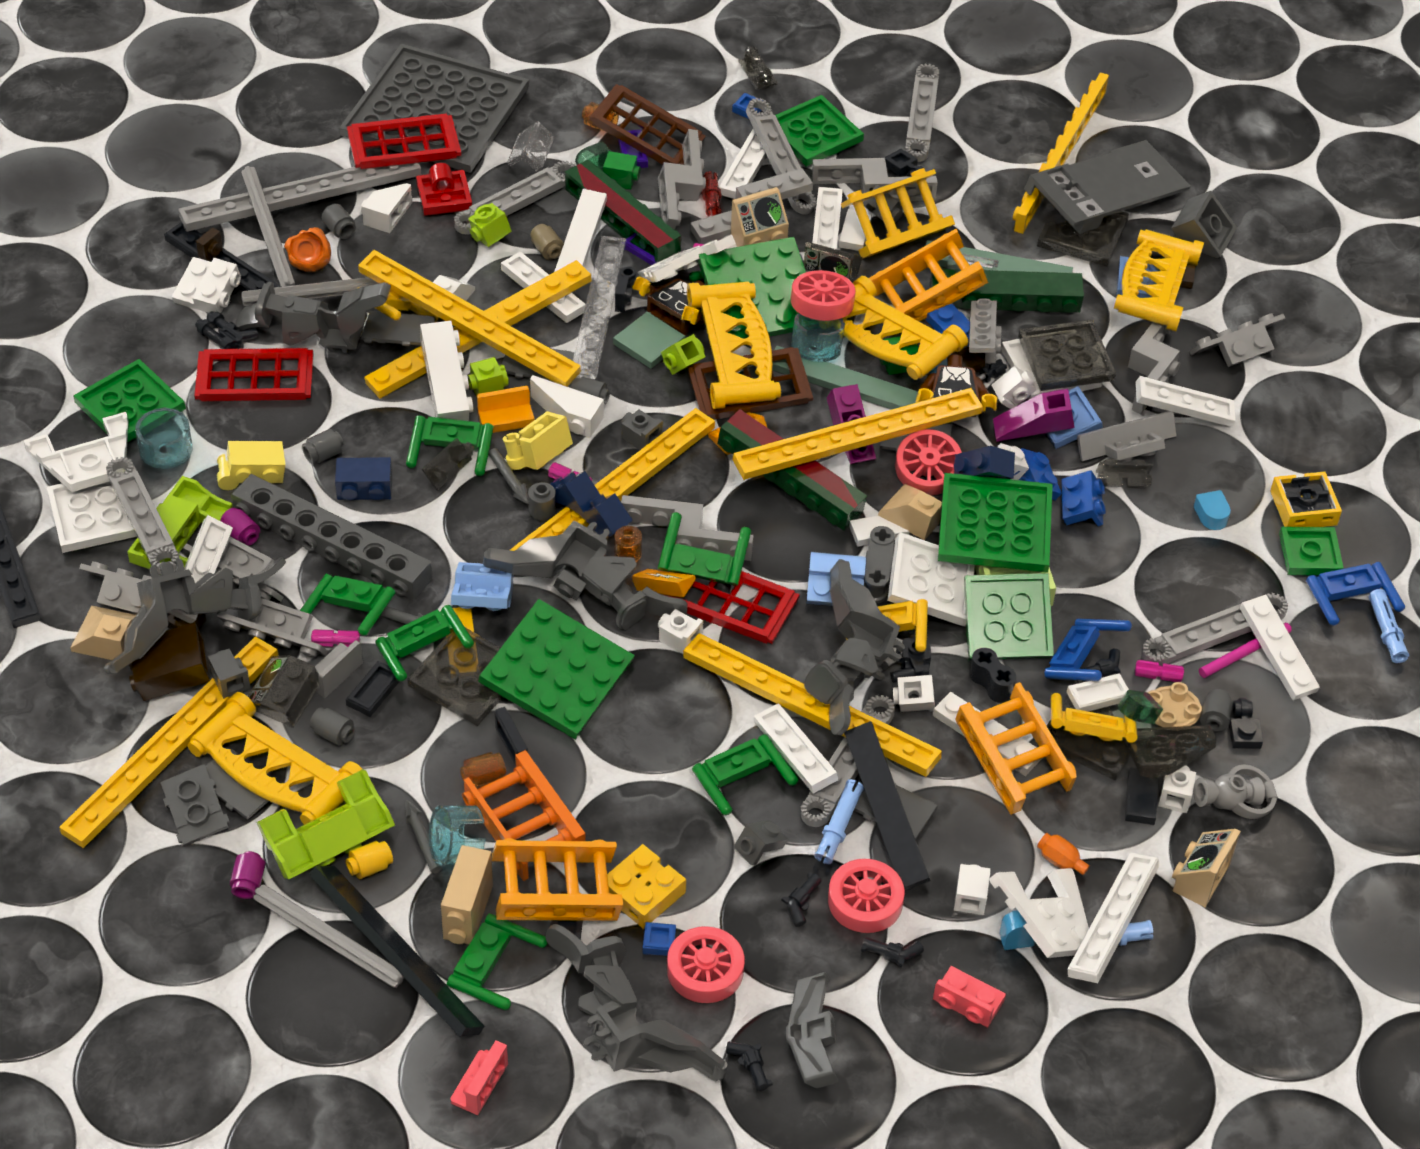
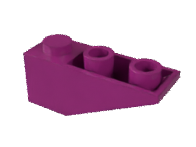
M858 384L833 388L826 397L833 425L866 417ZM873 444L845 452L850 464L876 460Z
M1068 389L1041 393L993 418L996 442L1075 428Z

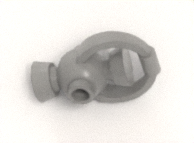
M1245 764L1235 766L1227 774L1219 776L1214 781L1200 777L1195 781L1193 788L1194 800L1199 807L1214 804L1218 809L1232 810L1237 815L1248 819H1258L1269 814L1278 799L1273 781L1260 769ZM1240 774L1248 775L1253 778L1245 781V779ZM1264 797L1268 802L1266 808L1254 809L1244 804L1246 802L1254 806H1260L1264 801Z

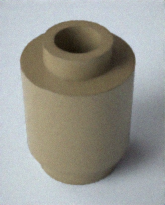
M546 224L535 226L530 234L533 245L547 260L559 257L564 242L552 227Z

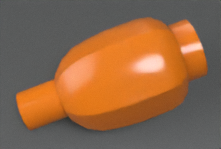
M1045 833L1037 845L1044 859L1060 869L1072 868L1084 875L1090 865L1080 859L1078 849L1060 835L1051 836Z

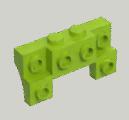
M182 476L163 503H160L156 509L179 554L201 522L203 523L208 515L220 521L224 512L233 508V504L215 496L197 480ZM137 538L127 551L129 562L150 569L151 564ZM179 555L185 567L188 558ZM164 558L159 562H169L171 558Z
M362 769L336 782L346 803L345 805L295 829L285 809L256 822L268 849L272 850L284 878L291 879L316 865L326 866L336 860L334 856L344 851L349 853V851L361 847V842L395 826L388 808L378 795L366 770Z

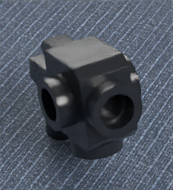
M916 634L910 635L902 641L905 649L902 652L896 649V653L902 656L896 663H901V668L905 669L890 672L893 683L898 682V677L929 675L931 642L928 639L924 652H918L915 649Z

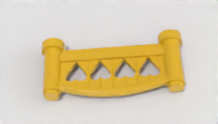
M1147 229L1145 231L1140 230L1136 243L1139 246L1130 255L1124 267L1122 295H1117L1114 309L1123 314L1167 326L1166 329L1176 332L1184 307L1174 305L1186 266L1187 264L1198 265L1204 242L1194 240L1193 243ZM1151 251L1158 252L1165 258L1153 259L1150 257L1152 256ZM1147 264H1152L1161 271L1149 272L1145 269L1148 267ZM1143 277H1148L1157 284L1144 285L1141 282H1143ZM1138 290H1143L1152 297L1139 298L1137 297Z
M860 276L853 282L856 294L854 308L849 315L832 321L818 320L820 322L819 325L824 329L835 326L851 343L870 355L907 367V373L914 380L923 378L954 351L960 352L968 345V338L965 332L957 325L949 326L941 334L875 298L877 289L866 276ZM866 313L861 324L856 325L853 324L852 320H846L849 317ZM884 323L879 334L874 335L871 334L870 330H864L866 327ZM902 333L899 343L895 345L889 344L888 340H882L884 337ZM920 343L918 352L914 355H909L907 351L900 350L902 347Z
M738 282L702 286L699 283L687 284L688 306L696 309L702 308L719 382L710 384V399L713 409L725 408V405L772 401L781 397L780 383L771 381L772 348L769 334L758 309L751 300L756 297L754 283ZM734 305H738L742 308L740 313L744 318L737 319L723 312ZM738 325H744L747 328L745 333L749 337L743 339L728 332ZM742 345H749L752 347L750 353L754 357L748 359L732 352ZM747 365H754L757 367L755 373L759 377L752 379L737 372Z
M241 692L234 693L227 700V706L190 738V742L187 745L190 752L196 757L206 755L207 753L211 755L215 762L231 778L252 793L279 806L301 812L300 820L304 825L335 810L344 801L336 782L362 770L358 764L348 761L337 771L252 718L256 713L254 703ZM246 738L244 752L240 755H234L231 753V749L222 747L225 743ZM268 752L267 763L263 769H256L253 763L244 761L247 757ZM291 766L289 780L286 783H278L275 777L267 776V773L270 771ZM314 780L312 793L307 798L300 797L298 792L290 790V787L293 785Z

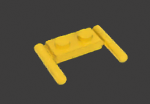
M390 290L386 302L381 306L375 307V309L395 321L401 318V312L398 310L408 311L409 309L418 315L434 316L436 319L435 323L439 318Z
M919 599L917 603H913L912 600L878 606L883 615L900 626L899 632L915 629L916 626L915 649L918 652L926 650L927 600Z
M1059 693L1051 695V725L1053 728L1058 729L1064 726V730L1074 735L1083 736L1088 734L1098 736V738L1105 741H1122L1123 737L1131 743L1137 740L1136 715L1133 707H1126L1124 709L1123 722V718L1072 708H1066V711H1062V696Z

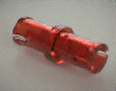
M708 171L703 174V177L706 178V186L702 191V197L706 204V215L710 217V209L712 216L721 214L720 199L722 193L718 187V174L714 172L713 179L712 171Z

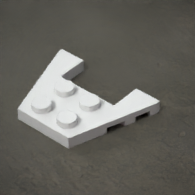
M731 234L718 241L716 239L702 246L681 251L639 271L638 275L652 283L677 275L679 270H686L696 266L699 254L706 253V255L718 253L736 244Z
M123 412L102 418L108 434L107 437L54 451L48 434L25 440V449L71 492L110 482L106 471L107 463L111 462L112 459L116 460L117 457L118 459H121V457L125 459L127 454V413ZM120 468L115 472L116 474L117 472H119V474H121V472L124 473L126 468Z
M1072 868L1055 869L1047 875L1058 896L1056 898L1028 899L1015 872H998L989 878L990 883L995 889L1000 886L1007 895L1008 899L1005 903L1011 911L1018 910L1027 923L1024 925V928L1047 958L1075 956L1089 927Z

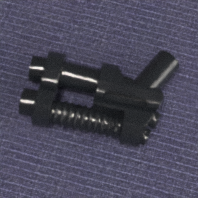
M211 311L208 313L207 319H199L195 324L198 333L207 336L219 345L220 349L244 348V341L259 338L256 328L239 332L237 325L233 322L228 323L225 321L224 316L219 312Z

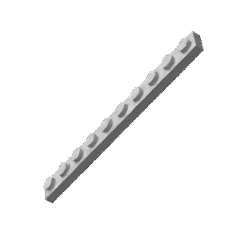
M419 163L367 169L352 167L263 188V192L271 212L421 175V167ZM248 192L178 209L179 217L186 231L256 215Z

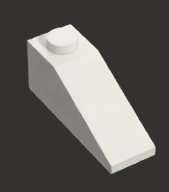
M534 375L530 378L531 397L548 412L566 416L571 432L589 438L592 437L604 418V399Z

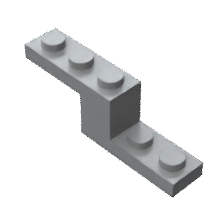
M688 129L682 144L684 165L664 162L658 176L661 218L673 229L679 226L681 222V212L677 209L679 199L697 201L700 192L705 190L706 178L702 177L704 160L700 158L702 141L698 138V130Z
M885 158L813 159L811 176L813 184L860 183L862 194L872 191L876 185L881 188L909 178L888 177ZM931 176L926 181L935 201L937 177ZM917 183L905 187L910 201H923ZM896 190L888 192V194L900 202Z
M801 168L736 187L735 199L775 187L779 189L781 198L785 199L812 191L813 182ZM732 210L690 222V230L700 244H706L731 235Z
M1153 322L1132 348L1128 367L1148 376L1147 378L1168 383L1169 377H1174L1179 370L1180 362H1178L1180 351L1163 343L1166 333L1170 334L1172 331L1166 329L1167 326ZM1135 392L1132 411L1142 414L1148 405L1137 403Z
M622 495L621 503L633 521L631 523L669 526L671 514L678 512L682 515L676 545L682 544L729 554L734 557L740 533L701 529L703 504ZM750 535L744 559L747 561H751L753 535Z

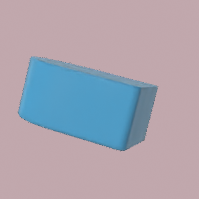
M1222 491L1197 494L1194 509L1201 523L1211 530L1225 528L1231 509Z
M1018 910L1006 914L1002 919L999 933L1004 950L1032 947L1035 944L1033 938L1024 928L1027 922Z

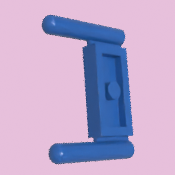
M1376 562L1372 566L1365 564L1321 573L1318 577L1311 575L1306 579L1327 621L1332 626L1337 625L1340 620L1330 601L1370 593L1380 588L1385 590L1396 612H1402L1405 609L1404 602L1381 562Z
M1076 619L1075 626L1071 627L1049 662L1050 668L1045 669V678L1100 681L1102 678L1100 670L1080 669L1081 665L1100 636L1099 631H1130L1132 628L1131 622L1129 620Z

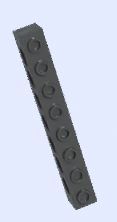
M250 474L231 494L233 508L243 510L262 528L269 529L286 540H292L302 545L306 550L314 551L324 556L330 562H336L348 568L355 574L358 573L369 578L375 584L392 587L399 596H405L414 601L432 580L430 560L253 474Z

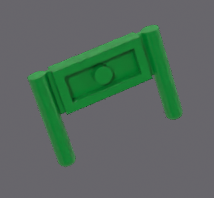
M416 416L406 466L411 469L416 467L421 442H424L425 445L477 450L479 448L474 473L477 476H483L485 474L494 426L490 423L481 425L480 422L428 417L426 419L423 416Z
M678 512L672 513L658 569L695 575L699 579L738 586L751 529L748 527L741 528L733 557L729 554L682 544L676 545L682 515Z
M325 574L300 611L311 615L321 599L324 600V603L367 611L369 613L358 628V633L366 636L396 592L389 586L383 588L379 584L340 576L332 577L329 574Z
M445 605L440 612L437 609L387 633L388 637L386 638L379 637L375 644L396 679L402 682L406 680L407 673L397 656L402 658L451 634L450 630L452 629L464 648H472L474 641L452 606Z
M767 734L761 735L757 740L755 738L705 760L703 764L698 763L692 767L693 773L724 816L731 814L732 807L719 788L769 766L770 762L775 765L788 785L794 786L798 782V777Z
M489 913L454 968V973L449 976L447 986L502 1010H508L511 1006V1000L483 988L484 983L510 942L511 936L540 948L547 946L546 936L508 920H497L496 915Z

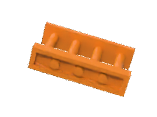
M526 750L515 755L516 768L513 769L514 772L479 789L475 787L469 777L464 779L463 801L469 809H474L495 841L507 838L516 840L547 824L550 826L554 825L558 830V835L545 841H586V833ZM518 782L520 784L524 783L528 788V793L493 810L485 801V798ZM532 803L535 805L539 804L543 809L542 814L508 831L499 821V819ZM516 862L517 873L523 881L529 879L528 862Z

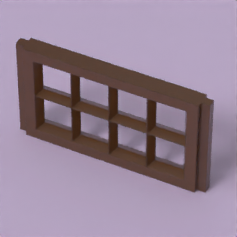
M617 84L589 117V120L595 126L662 165L664 162L684 165L682 144L670 137L675 130L685 135L688 129L698 130L623 85L619 86ZM622 98L635 105L630 113L617 106ZM640 109L653 116L648 124L635 117ZM612 111L625 118L620 126L606 119ZM658 119L671 126L666 134L652 127ZM629 122L643 129L637 137L624 130ZM698 130V138L703 142L706 136L702 134V131ZM647 132L661 139L656 147L642 140ZM665 143L679 150L673 158L660 151Z
M790 347L772 350V362L786 359L790 374L774 377L772 370L771 381L779 382L792 379L796 394L782 396L772 401L730 404V406L725 408L713 409L710 399V388L707 386L704 374L717 372L715 362L709 361L689 366L688 373L698 409L711 419L716 420L732 417L739 409L745 413H755L806 404L809 401H813V395L799 349ZM753 354L744 355L743 357L750 359L754 356ZM747 365L743 368L744 375L752 378L748 367L751 365Z

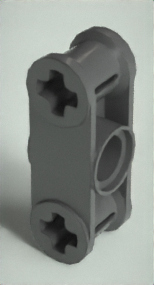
M878 526L871 531L869 547L866 552L864 586L869 589L876 604L886 600L889 579L891 577L895 534L892 529L886 526Z

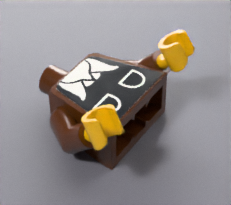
M643 277L636 278L632 289L638 290L641 296L647 297V312L683 335H686L694 325L701 326L705 323L702 308L696 309L688 306V283L675 279L668 284L653 286ZM699 280L694 282L699 283L700 286L704 285V283Z
M960 355L948 356L947 366L940 365L937 367L936 373H931L927 376L919 387L915 403L972 388L983 406L982 412L986 411V407H991L994 411L997 409V397L989 393L982 380L976 376L973 368L962 367L963 358Z

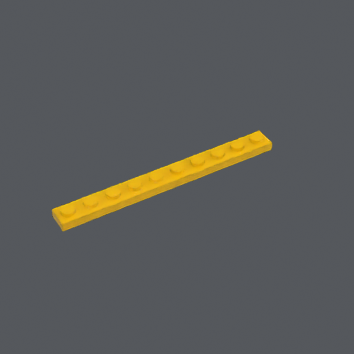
M1100 72L1097 79L1091 81L1088 94H1083L1080 107L1075 108L1072 121H1067L1063 135L1058 136L1055 149L1050 150L1047 163H1042L1039 172L1064 165L1106 94L1109 75ZM1034 188L1032 195L1025 192L1021 207H1016L1012 218L1015 221V232L1021 234L1025 232L1045 198L1037 188Z
M373 250L358 265L359 272L379 284H390V290L439 318L451 321L455 327L554 383L568 387L581 372V365L376 250Z
M575 260L486 309L485 312L512 326L591 282V273ZM457 327L453 328V330H458L460 345L457 346L458 352L463 353L482 342ZM422 346L364 377L366 385L379 399L427 373Z
M972 388L736 452L733 454L732 460L743 480L978 415L981 414L983 406Z
M697 408L693 409L595 484V487L605 497L615 493L621 501L622 495L628 496L715 428V421ZM566 506L510 550L515 551L533 538L560 535L574 520L585 527H588L589 523L574 510Z
M700 633L683 650V658L776 704L779 703L782 707L831 730L829 722L830 704L818 701L806 691L803 683ZM849 706L851 721L847 730L871 721L886 758L925 777L928 776L940 761L941 750Z
M255 636L234 658L239 657L243 666L248 670L249 682L251 684L266 669L271 659L278 657V650ZM212 678L59 827L61 834L84 848L187 747L190 738L227 706L226 702L231 696L223 699Z

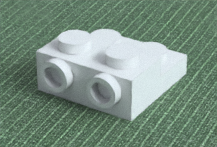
M193 257L172 295L173 302L208 313L211 311L221 313L223 308L228 306L230 295L234 287H237L241 280L237 264L213 258L212 262Z

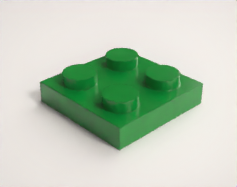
M1281 527L1279 535L1287 575H1319L1344 569L1335 527Z

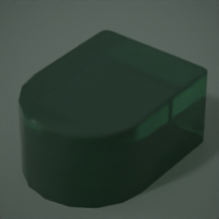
M603 141L588 146L577 154L575 159L576 165L589 160L603 171L608 152L611 150Z
M1127 690L1118 704V709L1126 717L1142 723L1154 724L1163 711V708L1148 692Z

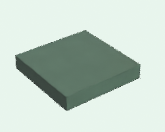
M646 312L613 337V344L652 369L663 360L660 352L674 343L685 339V335L651 313Z

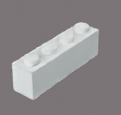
M451 321L420 324V341L435 417L469 421V413L473 412L472 398L466 395V390H469L467 374L462 375L461 368H464L463 353L457 351V346L460 345L458 330H453Z

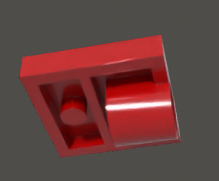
M437 163L430 168L429 174L416 176V184L424 216L464 211L472 206L464 170L451 171L448 164Z

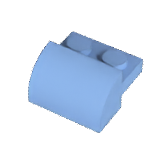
M811 552L806 604L833 606L830 594V570L839 559L849 561L852 579L864 586L866 557Z
M459 562L455 572V585L451 594V605H458L464 609L473 607H486L492 611L507 609L511 605L514 575L486 568L480 563Z

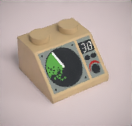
M777 187L732 200L731 234L737 247L788 238L789 223L780 191Z
M1228 829L1203 832L1197 843L1191 841L1184 856L1187 858L1185 863L1179 862L1173 872L1172 878L1176 880L1173 892L1206 907L1231 864L1241 831Z

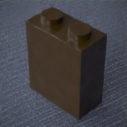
M195 622L165 631L141 659L129 664L131 671H133V675L129 676L131 687L134 692L138 691L143 701L210 682L205 643Z

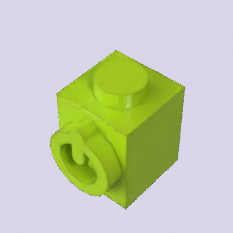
M493 203L478 207L475 214L468 218L471 226L470 234L475 241H481L487 247L497 243L504 236L512 232L506 214Z
M694 334L660 352L665 366L672 375L706 357L702 343Z
M495 357L470 363V375H467L468 384L476 397L480 393L504 390V387L509 385L505 365H498Z

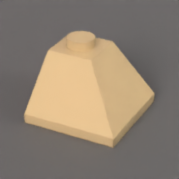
M904 484L879 511L878 516L925 540L940 524L942 502L919 489Z
M91 606L70 647L71 652L113 660L124 651L125 631L136 615Z

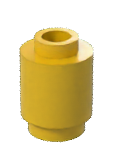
M374 841L349 851V858L346 859L349 873L352 876L356 875L358 879H363L388 868V865L393 863L392 852L385 841L380 843Z

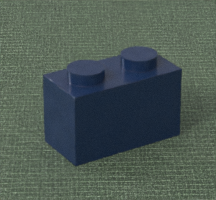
M987 446L955 454L954 474L1014 479L1015 452Z
M391 457L337 458L335 475L337 500L391 499Z

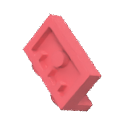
M951 966L942 980L939 979L935 984L933 1000L946 1009H952L966 1016L969 1021L976 1024L980 1023L988 1028L1005 1001L1006 993Z
M495 1040L490 1050L478 1051L451 1096V1104L479 1115L508 1065L506 1044Z

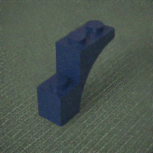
M586 471L576 475L574 472H571L563 478L559 477L550 483L555 489L556 503L574 510L589 524L596 522L597 528L594 530L598 535L602 534L604 529H608L610 537L633 521L617 495L614 493L605 497L604 494H600Z

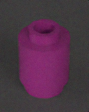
M230 508L222 515L220 521L233 527L230 537L247 546L257 541L260 527L243 510Z
M246 851L236 856L230 880L233 895L243 899H251L256 895L255 890L261 886L266 865L265 860L258 853Z

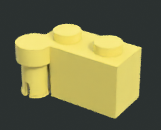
M548 411L519 431V434L509 433L503 437L507 450L506 461L511 470H519L524 467L538 470L573 444L566 416Z
M228 441V461H226L225 454L217 458L219 468L217 481L218 486L223 490L235 489L250 474L269 483H283L286 464L282 441Z

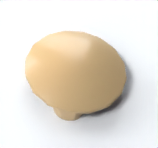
M1175 682L1171 686L1159 687L1146 694L1144 709L1147 716L1155 724L1163 728L1185 729L1194 725L1201 716L1202 706L1199 699L1192 692L1188 691L1187 685L1182 682Z

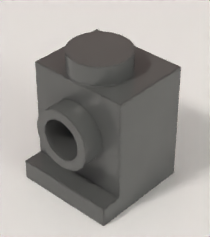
M876 185L873 190L878 189L880 187ZM885 193L884 196L893 220L897 222L903 214L901 203L890 194ZM875 198L865 200L863 202L864 207L883 221Z
M640 409L633 414L631 412L626 413L621 420V438L639 450L663 433V421L661 419H653Z
M230 648L208 656L211 675L223 699L232 696L236 692L251 689L248 670L243 666L239 657L234 658Z

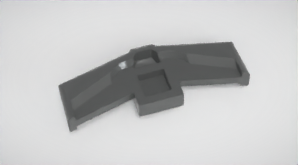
M826 972L797 980L789 1022L786 1026V1040L792 1049L803 1081L814 1088H821L838 1082L824 1047L836 1043L834 1016L830 1011L822 1013L826 988L830 980Z

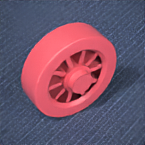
M823 270L810 271L798 276L793 281L791 304L798 313L807 318L820 321L837 320L852 312L856 289L854 284L841 274Z
M924 429L911 433L902 440L897 449L895 460L897 477L903 485L907 484L928 495L942 494L944 473L954 474L955 454L962 453L952 437L941 431ZM923 475L926 477V480L920 479V477ZM934 475L937 480L931 481V476Z
M874 859L852 860L840 866L833 874L829 884L828 906L834 918L844 927L861 933L879 932L893 925L900 917L905 896L904 884L899 874L892 867Z
M709 926L689 929L680 934L669 948L667 956L668 979L676 992L688 1000L698 1003L719 1002L731 996L739 988L744 976V952L735 937L722 929ZM700 945L701 949L698 950L694 946ZM706 945H713V947L711 949L709 947H706Z

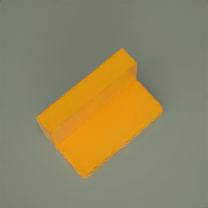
M528 386L477 395L479 422L481 425L485 423L492 424L494 426L493 433L524 428L535 420L530 405V390Z

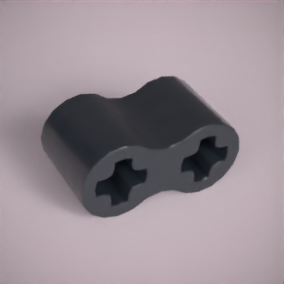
M979 648L975 650L972 655L969 673L972 681L985 687L988 691V696L994 702L1004 703L1011 700L1010 696L1016 682L1014 670L1001 664L997 654L992 649Z

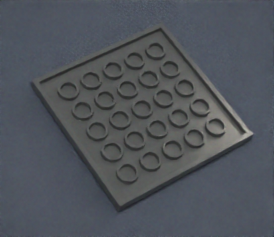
M400 44L339 127L340 135L348 137L347 126H351V124L447 113V115H452L461 156H457L454 159L431 162L446 163L452 168L471 173L529 88V79ZM440 126L425 127L427 135L442 133ZM419 128L404 130L406 137L421 135ZM398 130L383 132L385 139L400 138ZM378 133L362 134L364 142L379 140ZM444 140L429 142L430 150L446 148ZM423 143L408 144L409 152L425 150ZM402 145L387 147V149L404 153Z

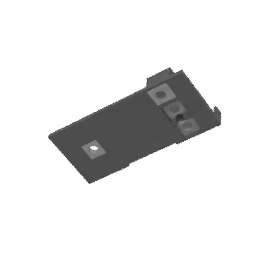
M1147 140L1111 150L1109 153L1071 165L1067 163L1031 174L1024 190L1029 195H1032L1034 188H1037L1080 234L1099 228L1105 216L1187 191L1191 185Z

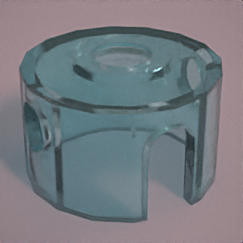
M798 313L794 320L791 347L798 348L801 358L809 361L827 362L834 360L841 353L845 323L842 318L832 321H820L807 318Z
M159 408L149 411L138 420L135 426L140 457L146 464L161 469L176 467L183 464L193 451L189 420L176 409ZM166 445L167 453H162L159 449Z
M438 805L434 809L429 825V846L432 858L437 865H455L462 845L484 849L485 838H464L465 824L484 823L482 813L477 806Z

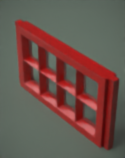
M447 113L356 123L347 126L355 168L385 167L454 159L457 156H461L452 115H447ZM440 126L442 133L427 135L425 127ZM405 129H420V136H405ZM399 131L400 138H384L383 132ZM378 133L379 140L364 142L362 134ZM444 140L446 148L430 150L429 142ZM423 143L425 150L409 152L408 144ZM402 145L404 153L388 154L387 147ZM381 147L383 155L367 157L366 149Z
M308 348L204 349V351H199L195 400L261 401L306 400V398H311L314 351L308 350ZM259 360H275V371H258ZM298 360V370H281V361ZM213 361H230L229 371H212ZM236 361H253L252 371H235ZM228 378L227 389H211V379ZM234 378H251L250 389H234ZM257 378H274V387L257 389ZM280 378H297L296 388H280Z
M741 571L739 584L733 587L730 594L715 589L714 586L717 582L710 581L707 586L694 581L691 587L703 591V594L696 604L685 601L688 604L687 614L760 642L773 644L796 605L800 594L795 593L792 589ZM742 584L758 590L752 602L736 597ZM764 592L781 598L774 611L757 605ZM709 594L725 599L719 612L702 606ZM664 595L673 598H680L677 596ZM731 602L748 608L741 621L724 615ZM753 611L770 616L763 629L747 623Z

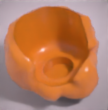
M314 227L309 228L307 231L301 230L298 235L288 238L285 242L284 248L288 253L290 265L296 269L305 272H316L330 262V243L320 228Z

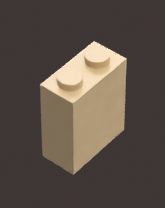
M461 846L441 903L443 939L455 944H470L477 933L493 887L491 851Z

